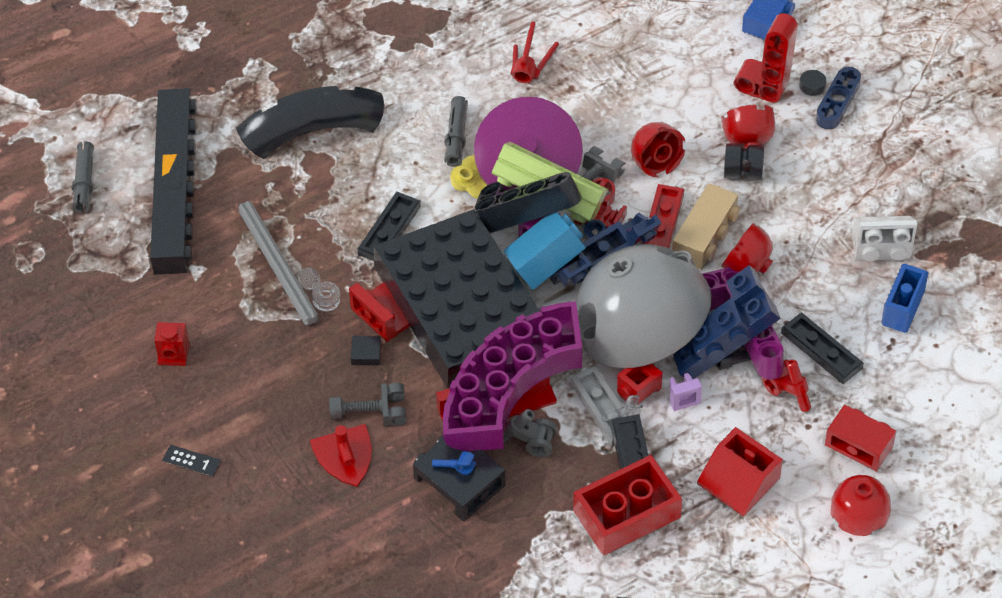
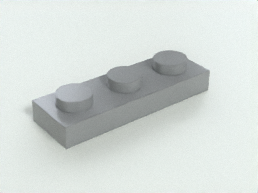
M594 366L571 376L570 384L611 447H614L610 420L629 415L597 367Z

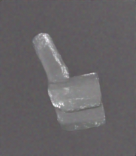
M636 395L629 396L624 407L602 415L603 422L620 416L641 414L643 405L636 406L639 397Z

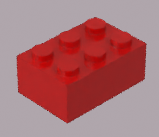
M649 455L573 492V511L604 556L680 519L682 497L653 456Z

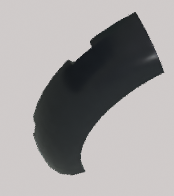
M337 86L308 89L278 99L277 105L264 112L261 109L256 111L236 127V130L245 146L255 155L264 159L286 142L318 130L357 128L373 133L383 117L384 99L382 93L362 87H354V90H339Z

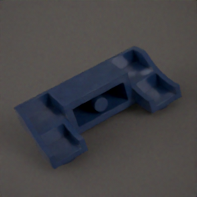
M637 213L633 219L623 225L620 221L616 222L584 241L582 244L586 248L549 277L554 285L562 282L564 287L572 282L574 285L581 283L589 271L609 254L625 247L633 246L640 241L645 244L658 235L657 230L661 225V221L656 214L648 218L641 213Z
M750 265L727 281L732 298L709 313L697 334L685 346L673 353L679 375L683 378L684 374L688 373L692 380L781 319L776 305L765 291L756 270Z

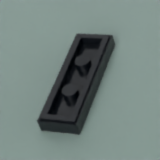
M396 191L358 247V255L374 261V246L401 236L420 209L421 200Z
M802 312L782 327V335L842 384H845L863 369L864 362Z

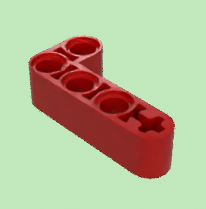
M784 13L776 16L765 37L762 62L755 59H746L736 75L733 83L738 91L772 103L780 100L790 80L798 23L795 18Z

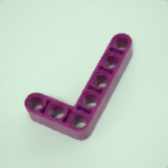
M728 267L701 273L710 287V310L718 308L732 298L727 281L739 272L733 271ZM771 325L744 344L758 374L762 378L769 380L779 378L783 374L784 349Z

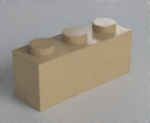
M708 183L673 239L672 250L676 252H689L696 267L702 270L707 260L712 261L718 242H723L726 238L730 222H735L740 212V207L737 206L738 194Z

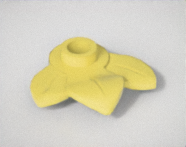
M474 155L464 158L461 166H456L451 171L450 180L452 186L458 191H467L472 197L478 199L481 190L486 187V184L478 173Z

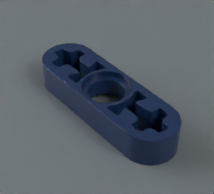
M843 67L836 74L817 108L816 123L821 128L834 129L841 122L860 87L861 73L856 68ZM849 78L850 80L846 87L844 86V81H847ZM839 94L844 96L846 99L843 101H836L832 98V96ZM830 109H832L833 115L827 117L830 112Z

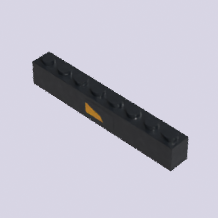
M190 88L158 90L150 252L154 275L187 273V262H192V246L188 245V240H193L192 223H189V219L194 218L193 202H190V197H194L195 192L194 182L190 181V176H195V162L191 160V156L196 155L195 139H192V135H196L197 128L196 120L192 119V116L197 115V101L191 98Z

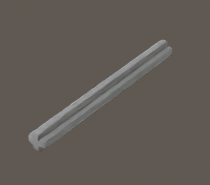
M250 201L241 203L238 207L240 215L302 321L307 326L318 321L316 310L254 205Z

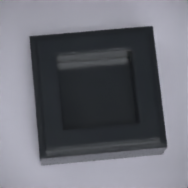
M352 336L351 365H380L381 336Z

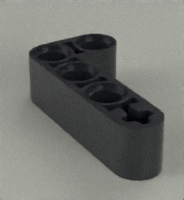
M562 172L507 191L501 183H491L481 190L474 209L489 233H493L569 209L581 201L582 195L569 172Z

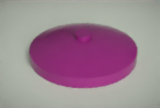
M519 97L508 100L490 111L478 128L474 142V159L478 173L486 186L498 182V176L492 174V170L504 144L512 142L576 174L579 172L583 154L579 129L572 117L564 109L549 100L538 97ZM514 184L512 187L503 185L506 191L518 187Z

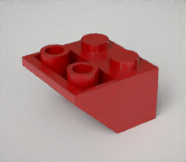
M735 427L717 445L698 478L697 484L744 517L780 479L783 459Z

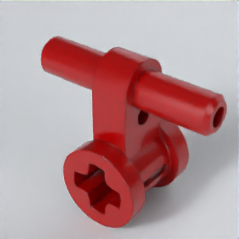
M784 360L783 374L779 378L770 380L762 378L765 388L773 396H778L784 390L796 396L802 412H808L812 408L807 394L809 387L806 378L801 375L796 360Z

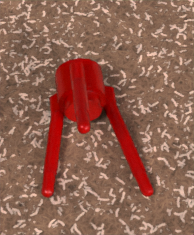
M534 21L530 24L523 56L519 59L518 45H513L510 74L516 81L525 84L530 83L532 79L537 80L539 78L541 70L559 46L558 42H554L536 67L535 60L529 56L536 25Z

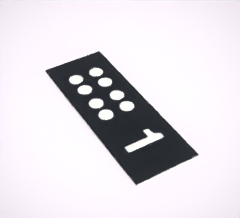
M174 445L169 446L162 459L164 462L210 476L214 475L221 461L220 459Z

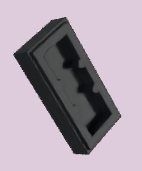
M640 414L610 420L619 469L649 456Z

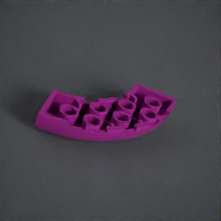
M576 301L542 307L541 311L526 317L522 314L516 317L515 322L504 328L500 326L484 338L482 345L475 351H471L460 366V371L455 380L450 385V392L444 406L443 438L448 446L461 451L504 449L503 437L507 419L523 394L549 376L571 369L582 368V342Z

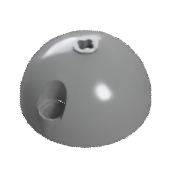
M640 244L617 250L599 261L584 278L576 299L582 346L585 352L595 361L617 368H635L649 365L672 355L685 346L701 329L711 306L710 287L696 267L690 253L687 251L676 252L658 245Z

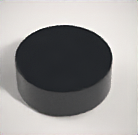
M807 70L800 76L799 87L807 95H819L826 88V76L818 70Z

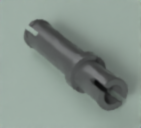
M455 96L451 100L449 129L444 140L446 145L444 162H447V165L452 167L461 164L462 149L466 144L464 130L468 100H465L466 98L462 96Z
M84 141L83 150L82 142L77 144L75 180L72 182L74 193L72 209L77 213H83V204L85 205V213L89 211L90 194L94 188L91 181L94 145L88 141Z

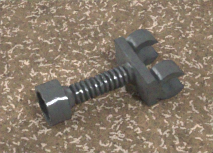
M593 146L584 154L582 167L588 171L582 177L593 181L596 177L600 176L614 183L616 178H620L625 170L621 167L626 163L618 158H615L611 164L603 161V158L599 155L604 151Z
M401 383L381 384L382 399L379 401L373 400V402L372 400L370 402L367 400V402L350 401V403H346L341 399V396L329 397L330 420L342 419V416L349 412L355 413L356 411L357 413L358 411L372 412L379 410L383 413V427L405 425V408L393 407L388 409V401L401 402L404 400V385Z

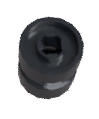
M726 143L724 178L739 179L741 175H744L747 180L762 181L764 146L748 145L747 148H743L741 144ZM743 159L750 161V163L743 164Z

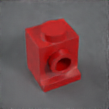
M157 322L154 338L158 356L157 364L186 366L190 344L186 323Z
M652 363L635 368H625L617 374V392L624 401L632 400L638 405L654 391L658 392L662 389L663 372Z

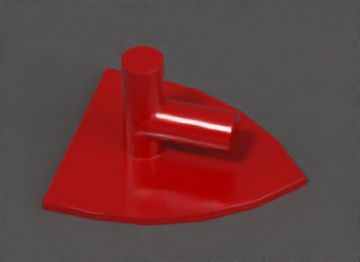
M365 424L349 429L339 425L335 428V433L309 440L319 464L331 476L341 482L358 487L368 471L372 455L370 436Z

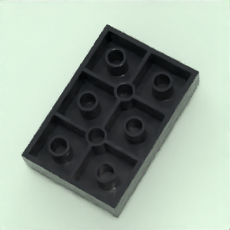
M474 209L374 246L375 270L409 322V326L447 389L450 388L452 381L455 380L460 371V366L472 350L475 351L482 345L484 338L500 326L504 328L515 322L516 317L522 314L526 317L540 311Z

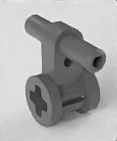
M527 409L522 414L512 417L506 423L503 442H507L514 436L526 442V451L529 454L540 458L551 455L553 448L551 440L557 431V426L554 422L543 418L533 420L535 418L534 412Z

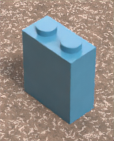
M556 212L545 216L504 249L503 252L521 277L534 290L586 247L579 240L583 237V234L566 214L561 217Z

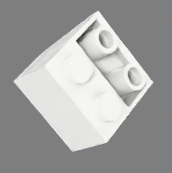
M911 216L854 217L852 240L855 261L911 259L917 220Z

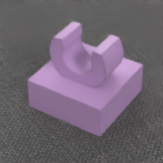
M686 373L684 374V382L679 384L675 382L674 377L670 378V404L673 411L701 404L702 386L698 378L692 380V377Z

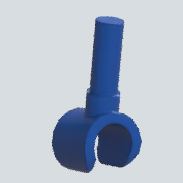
M464 451L458 460L433 459L432 466L451 467L463 475H468L473 470L476 462L472 461L474 458L472 453Z

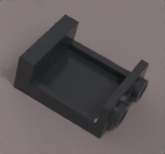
M441 436L436 441L435 446L426 453H421L413 463L414 479L418 483L424 479L455 505V515L465 522L506 486L505 469L482 450L466 451L474 455L472 461L476 462L473 470L468 475H463L451 467H433V459L458 460L461 453L464 452L448 446L443 436Z

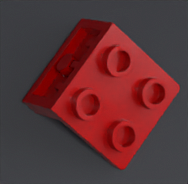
M384 282L371 291L369 289L365 290L359 283L349 288L351 309L386 342L409 327V322Z

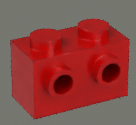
M844 404L827 429L825 446L877 472L894 446L897 430L891 428L887 423L879 422L865 415L862 411Z

